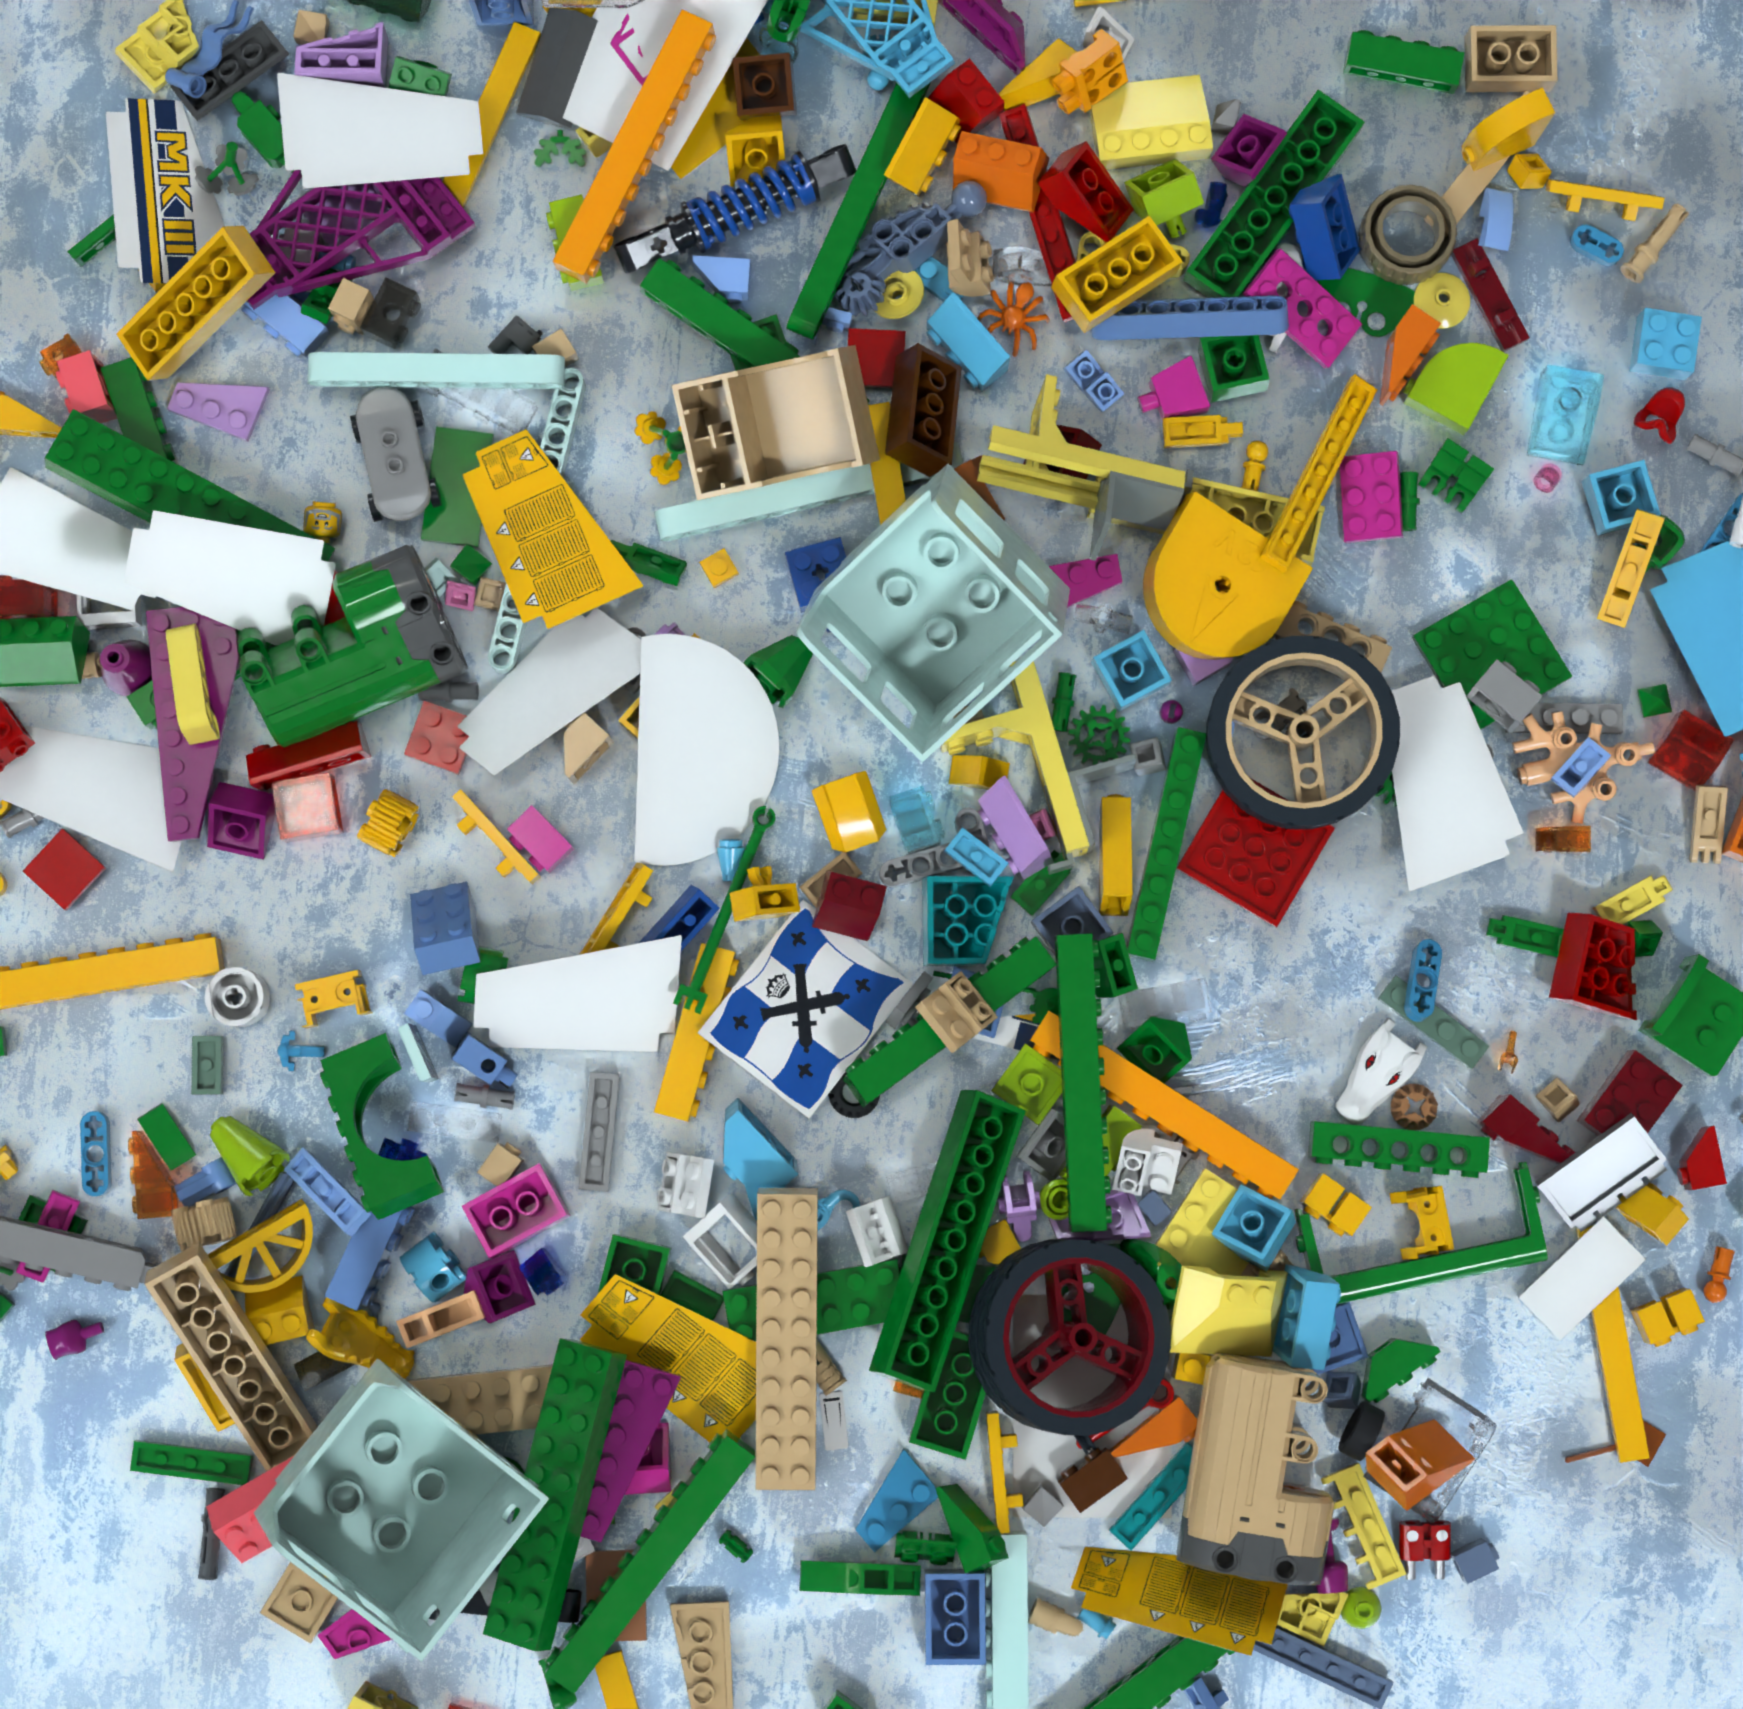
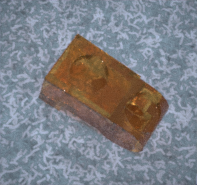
M1591 826L1536 828L1535 852L1588 855L1591 852Z

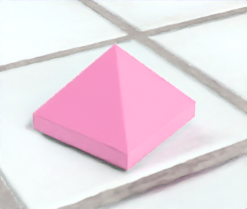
M448 580L445 605L473 611L476 587Z
M1046 808L1029 815L1044 841L1056 836L1052 819Z

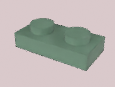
M192 1036V1095L223 1094L224 1036Z

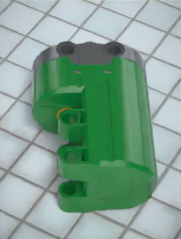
M404 545L335 575L332 583L333 589L345 614V617L323 626L312 607L307 605L298 606L291 614L295 638L270 649L262 633L256 628L249 627L240 631L237 637V645L240 656L241 677L270 734L278 745L287 747L460 676L468 669L438 594L413 545ZM302 619L312 621L308 626H300L298 624ZM250 641L258 643L252 649L244 647V644Z

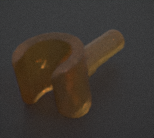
M1510 1031L1506 1052L1501 1055L1498 1064L1500 1072L1503 1063H1508L1512 1066L1511 1074L1514 1073L1517 1066L1518 1058L1514 1054L1517 1036L1515 1031Z

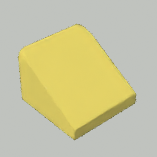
M581 127L575 130L596 158L609 150L613 144Z

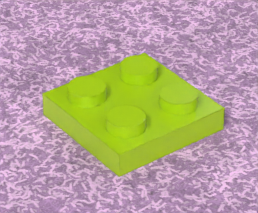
M1025 1043L991 1091L1005 1102L1026 1110L1025 1116L1039 1125L1062 1094L1061 1069Z

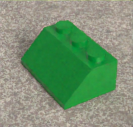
M77 616L0 619V687L81 684L90 631Z

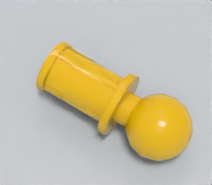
M1252 441L1246 449V456L1250 461L1243 463L1245 471L1241 488L1258 491L1261 474L1266 468L1261 462L1268 456V447L1262 441Z

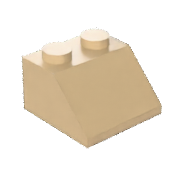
M585 712L565 726L567 728L564 732L565 775L573 784L614 743L610 735Z

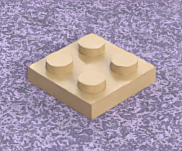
M290 1562L260 1613L311 1644L338 1598Z

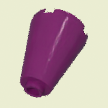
M131 639L122 640L106 646L101 652V676L106 686L114 693L127 697L152 681L150 649L145 643Z

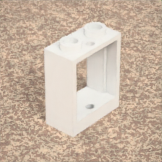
M76 595L77 618L88 630L142 627L141 595L133 610L91 613V599Z
M732 1193L683 1236L729 1290L738 1282L741 1286L747 1283L755 1275L752 1269L757 1266V1256H755L746 1266L740 1269L707 1232L726 1215L757 1250V1221Z

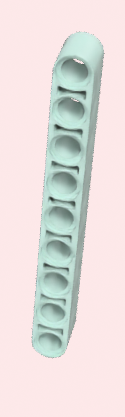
M312 352L308 354V384L321 387L387 386L406 388L560 389L564 388L565 357L551 354Z

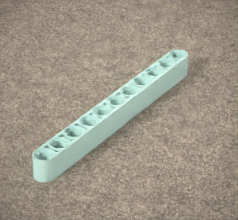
M575 368L565 369V382L570 378H576L579 380V384L574 389H567L565 387L555 389L540 446L549 460L558 462L557 471L563 478L586 390L583 376ZM568 405L572 407V412L568 416L561 417L558 415V410L561 406ZM555 433H563L565 435L564 441L560 444H553L551 437ZM507 583L488 653L490 665L500 674H508L516 667L527 622H522L518 610H511L509 608V603L513 598ZM508 625H514L517 628L516 634L511 638L502 636L503 629ZM500 653H507L510 656L509 662L504 666H498L495 663V659Z
M954 442L952 465H950L953 469L963 464L958 442ZM900 462L903 487L929 482L936 475L928 477ZM869 463L853 468L833 470L659 509L654 512L660 541H672L873 495L875 492L871 467Z

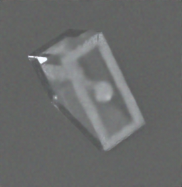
M1021 245L993 250L992 271L994 279L1008 284L1012 282L1014 285L1029 282L1032 286H1052L1042 252Z

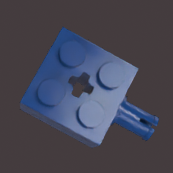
M841 537L785 552L786 562L801 613L805 612L815 589L824 581L819 580V577L815 576L816 571L822 570L823 573H826V579L846 558Z

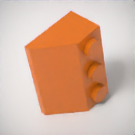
M961 131L953 158V190L964 181H975L985 189L987 195L986 203L1034 213L1041 189L1038 182L1044 176L1050 158L1041 147Z

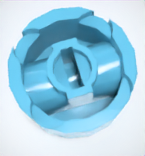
M433 1231L399 1258L408 1275L411 1274L415 1280L413 1282L431 1302L436 1303L465 1281L467 1275L459 1266L460 1260L451 1249L446 1252L442 1247L444 1245L443 1241Z

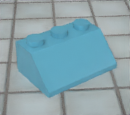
M953 292L928 319L926 327L928 331L926 334L934 345L940 344L945 349V357L948 360L962 367V370L965 372L963 377L973 389L978 387L983 392L1008 371L1010 356Z
M1285 1264L1284 1271L1288 1273L1273 1352L1291 1367L1325 1370L1326 1361L1330 1358L1331 1354L1330 1336L1336 1326L1335 1308L1341 1298L1340 1284L1328 1275Z

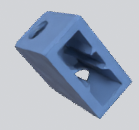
M469 1032L466 1033L451 1055L452 1060L490 1085L496 1080L506 1088H509L518 1076L517 1073L505 1066L507 1059ZM485 1059L494 1062V1066L490 1070L481 1066Z

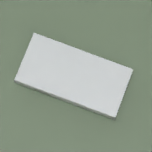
M1603 1216L1518 1298L1561 1341L1646 1259Z

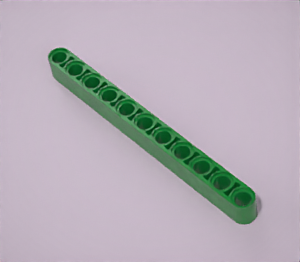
M931 82L910 98L896 83L787 323V330L814 340L888 179L884 176V173L919 110Z

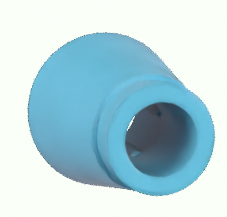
M719 840L717 852L722 881L733 880L745 851L743 840Z

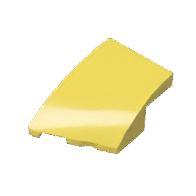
M166 0L159 5L157 13L140 24L134 35L115 48V54L154 94L167 84L165 80L167 70L172 67L180 70L199 49L183 0Z

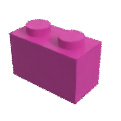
M532 805L507 828L512 834L508 839L519 851L525 848L532 855L528 860L540 872L545 868L551 873L574 850L572 845Z

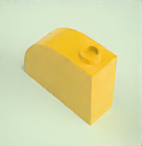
M1543 87L1498 109L1481 121L1468 134L1461 146V153L1464 161L1471 165L1473 171L1533 147L1555 114Z

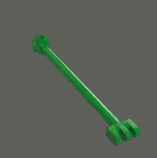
M766 806L758 807L753 813L752 823L754 828L691 984L689 987L680 984L673 1001L675 1005L679 1006L684 995L688 997L684 1006L685 1009L690 1010L693 1000L699 1002L696 1005L695 1013L701 1014L708 994L700 992L732 914L729 893L742 889L748 874L747 869L751 867L765 831L771 829L775 823V813L771 808L766 815L769 819L767 824H761L758 821L760 816H764Z

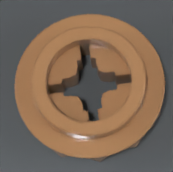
M1408 1084L1398 1089L1393 1095L1391 1113L1394 1120L1401 1127L1407 1130H1421L1428 1127L1436 1118L1438 1103L1434 1093L1424 1085ZM1407 1096L1414 1102L1424 1099V1102L1419 1107L1422 1117L1415 1112L1405 1115L1408 1111L1407 1109L1410 1108Z

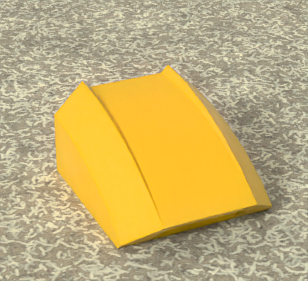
M866 771L854 773L811 790L833 850L849 852L879 841L885 833L886 827Z

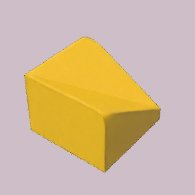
M1515 154L1507 170L1520 189L1543 188L1551 174V170L1539 154Z

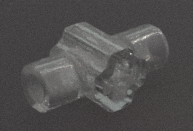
M1077 602L1073 616L1074 621L1090 624L1094 627V631L1104 633L1107 629L1129 634L1133 619L1132 615L1113 611L1112 605L1107 603H1101L1100 606L1095 607ZM1101 612L1107 613L1106 618H1110V620H1106L1105 624H1101L1098 622L1099 618H1095V616H1100Z

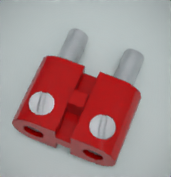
M1406 1520L1399 1522V1558L1405 1560V1579H1416V1561H1424V1559L1435 1561V1579H1445V1560L1451 1559V1522L1446 1520H1426V1522Z

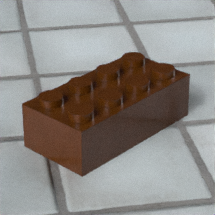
M919 343L896 356L885 454L931 477L947 464L952 465L962 367Z

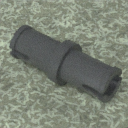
M450 679L419 692L418 696L420 701L445 700L446 703H452L453 700H478L479 686L477 681L452 682Z

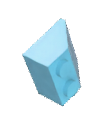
M1241 1184L1214 1228L1212 1235L1241 1259L1267 1272L1296 1221L1293 1210Z

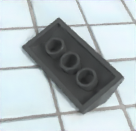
M549 8L516 111L517 115L571 130L573 123L564 119L563 116L598 20L576 10Z
M261 20L222 48V58L219 64L202 76L206 80L207 86L201 97L193 98L183 93L180 88L173 85L170 87L190 114L198 121L233 96L234 93L240 91L280 62L289 53Z

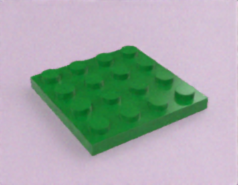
M1512 579L1412 636L1414 643L1442 688L1460 682L1466 696L1496 659L1501 663L1505 661L1512 665L1517 671L1516 675L1523 681L1529 680L1540 689L1538 693L1541 695L1573 677ZM1468 699L1480 730L1496 722Z

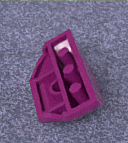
M938 0V3L1016 76L1025 69L1023 21L1015 12L1011 11L1009 13L1002 6L1001 0Z

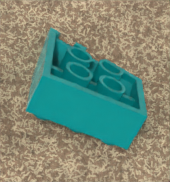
M927 876L922 879L923 966L986 964L1014 876H999L991 887L976 876Z

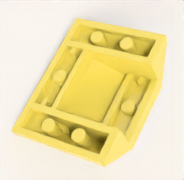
M1182 1266L1170 1324L1171 1349L1169 1353H1226L1243 1356L1272 1357L1288 1273L1286 1271L1268 1270L1266 1272L1260 1270L1258 1277L1219 1275L1209 1267Z

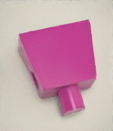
M1192 356L1151 377L1149 381L1151 392L1137 397L1142 413L1157 408L1162 420L1163 418L1201 415L1207 413L1210 408Z

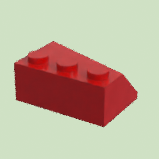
M1568 913L1549 998L1589 1011L1637 1021V1010H1633L1632 995L1636 994V983H1632V966L1635 965V929L1593 914Z

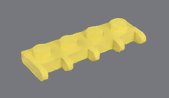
M1357 1462L1322 1477L1323 1485L1334 1481L1341 1499L1335 1501L1334 1509L1344 1506L1353 1525L1343 1531L1345 1537L1356 1534L1365 1553L1355 1558L1357 1565L1368 1561L1375 1579L1365 1584L1367 1589L1376 1588L1406 1575L1360 1464Z

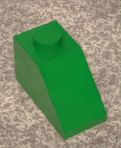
M1123 933L1098 940L1099 955L1094 957V969H1099L1100 987H1095L1096 998H1113L1138 989Z

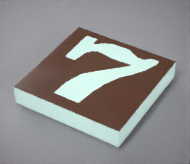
M407 1023L398 1027L419 1080L430 1083L439 1079L416 1025Z

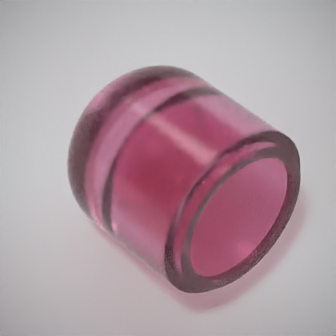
M1545 464L1533 479L1534 485L1542 492H1552L1561 480L1562 472L1555 464ZM1541 478L1546 479L1550 484L1543 485Z

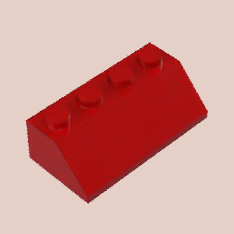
M352 720L287 747L277 745L270 748L269 744L255 747L252 749L253 753L246 755L250 785L260 791H264L372 756L362 724L359 721L353 722Z

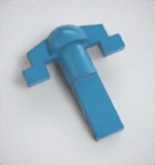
M290 1030L289 1035L283 1034L281 1043L277 1048L282 1067H289L288 1071H295V1062H289V1057H324L325 1046L289 1045V1040H295V1030Z

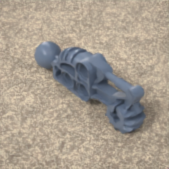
M964 181L958 184L952 191V203L944 210L937 203L928 207L924 203H918L916 207H912V205L907 206L908 210L903 212L899 210L894 218L889 217L888 219H881L875 222L871 232L859 242L860 249L853 254L835 293L837 301L841 302L840 305L846 312L850 311L855 317L860 312L867 317L868 310L870 309L878 311L876 303L884 302L883 293L886 292L884 280L896 271L909 273L916 270L948 242L947 222L959 219L962 216L974 217L984 210L987 195L981 184L975 181ZM862 257H876L865 268L848 272Z

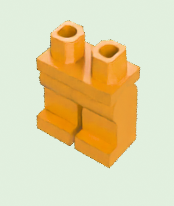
M1102 28L1093 35L1094 42L1083 51L1072 54L1069 61L1067 59L1062 60L1059 63L1061 73L1051 79L1055 91L1061 95L1056 99L1058 107L1067 115L1077 108L1086 113L1092 108L1091 105L1098 103L1128 82L1125 65L1122 62L1123 57L1120 44Z

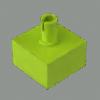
M1177 159L1168 161L1124 182L1134 212L1142 219L1150 216L1156 225L1165 222L1170 238L1180 237L1178 231L1181 232V235L1187 232L1181 214L1204 204L1194 172Z

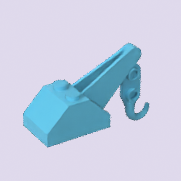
M739 1098L732 1102L725 1109L723 1163L725 1166L723 1169L732 1180L735 1181L738 1178L745 1185L753 1215L757 1221L758 1188H785L798 1175V1164L795 1157ZM837 1190L828 1197L819 1199L818 1231L828 1222L837 1203L841 1200H848L852 1203L853 1208L860 1206L858 1197L851 1191Z

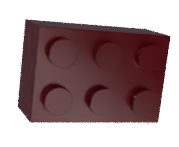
M1629 1050L1621 1058L1576 1121L1596 1136H1599L1632 1113L1648 1134L1683 1085L1637 1050Z

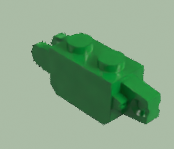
M244 92L234 93L231 102L240 114L237 118V127L241 130L242 135L272 168H281L282 166L285 168L282 124L278 121L281 116L271 104L266 107L260 100L254 103Z

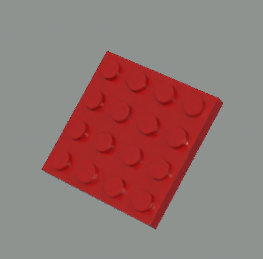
M1251 779L1257 786L1262 788L1270 795L1289 801L1286 798L1275 793L1274 791L1270 790L1269 788L1258 783L1257 781ZM1222 789L1176 870L1277 928L1335 827L1327 825L1315 829H1285L1263 823L1240 809Z

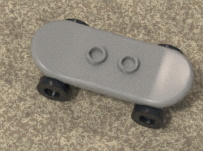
M387 386L377 387L368 391L358 403L356 415L350 416L356 442L357 444L361 443L372 491V493L367 494L374 522L383 520V516L394 521L410 520L421 514L429 505L430 500L433 508L442 506L436 478H428L418 429L425 428L419 401L410 402L404 393Z

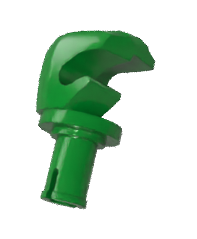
M1662 514L1660 516L1665 517L1646 572L1650 568L1660 570L1676 555L1685 543L1684 533L1680 527ZM1637 544V545H1636V546H1639V547H1642V548H1645V549H1646V546H1644V545H1640V544Z

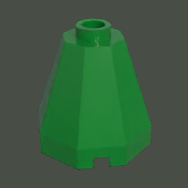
M790 635L751 654L743 664L759 680L767 693L770 703L774 704L776 701H780L778 707L784 708L791 701L813 653L799 637Z

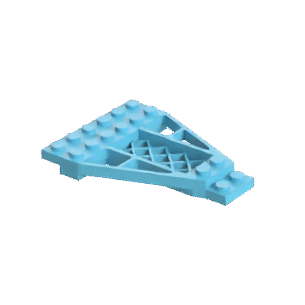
M768 0L763 10L767 14L770 13L774 0ZM821 0L825 7L806 22H803L800 30L804 34L891 81H896L909 98L955 64L953 57L936 37L926 0H921L922 9L919 8L914 0H901L904 4H895L896 0H891L890 3L876 2V0ZM838 6L849 7L848 19ZM854 8L869 9L867 21L853 19ZM874 9L889 11L887 22L873 21ZM894 11L909 12L907 24L892 23ZM829 16L835 17L863 53L855 51L814 27ZM854 27L866 28L864 39ZM871 28L886 30L885 40H870ZM891 30L901 31L890 39Z

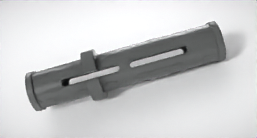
M206 1488L204 1514L201 1515L203 1535L198 1578L202 1580L217 1579L220 1539L213 1532L206 1506L224 1496L225 1489Z

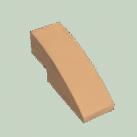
M473 1290L396 1322L407 1349L486 1317L476 1291Z

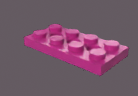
M1277 249L1244 291L1243 295L1245 297L1279 296L1277 286L1280 282H1283L1288 288L1285 299L1288 305L1289 328L1285 333L1324 369L1329 368L1362 323L1282 249ZM1300 301L1305 302L1308 306V313L1305 317L1300 316L1297 311ZM1320 320H1324L1328 324V332L1325 336L1321 335L1317 328Z

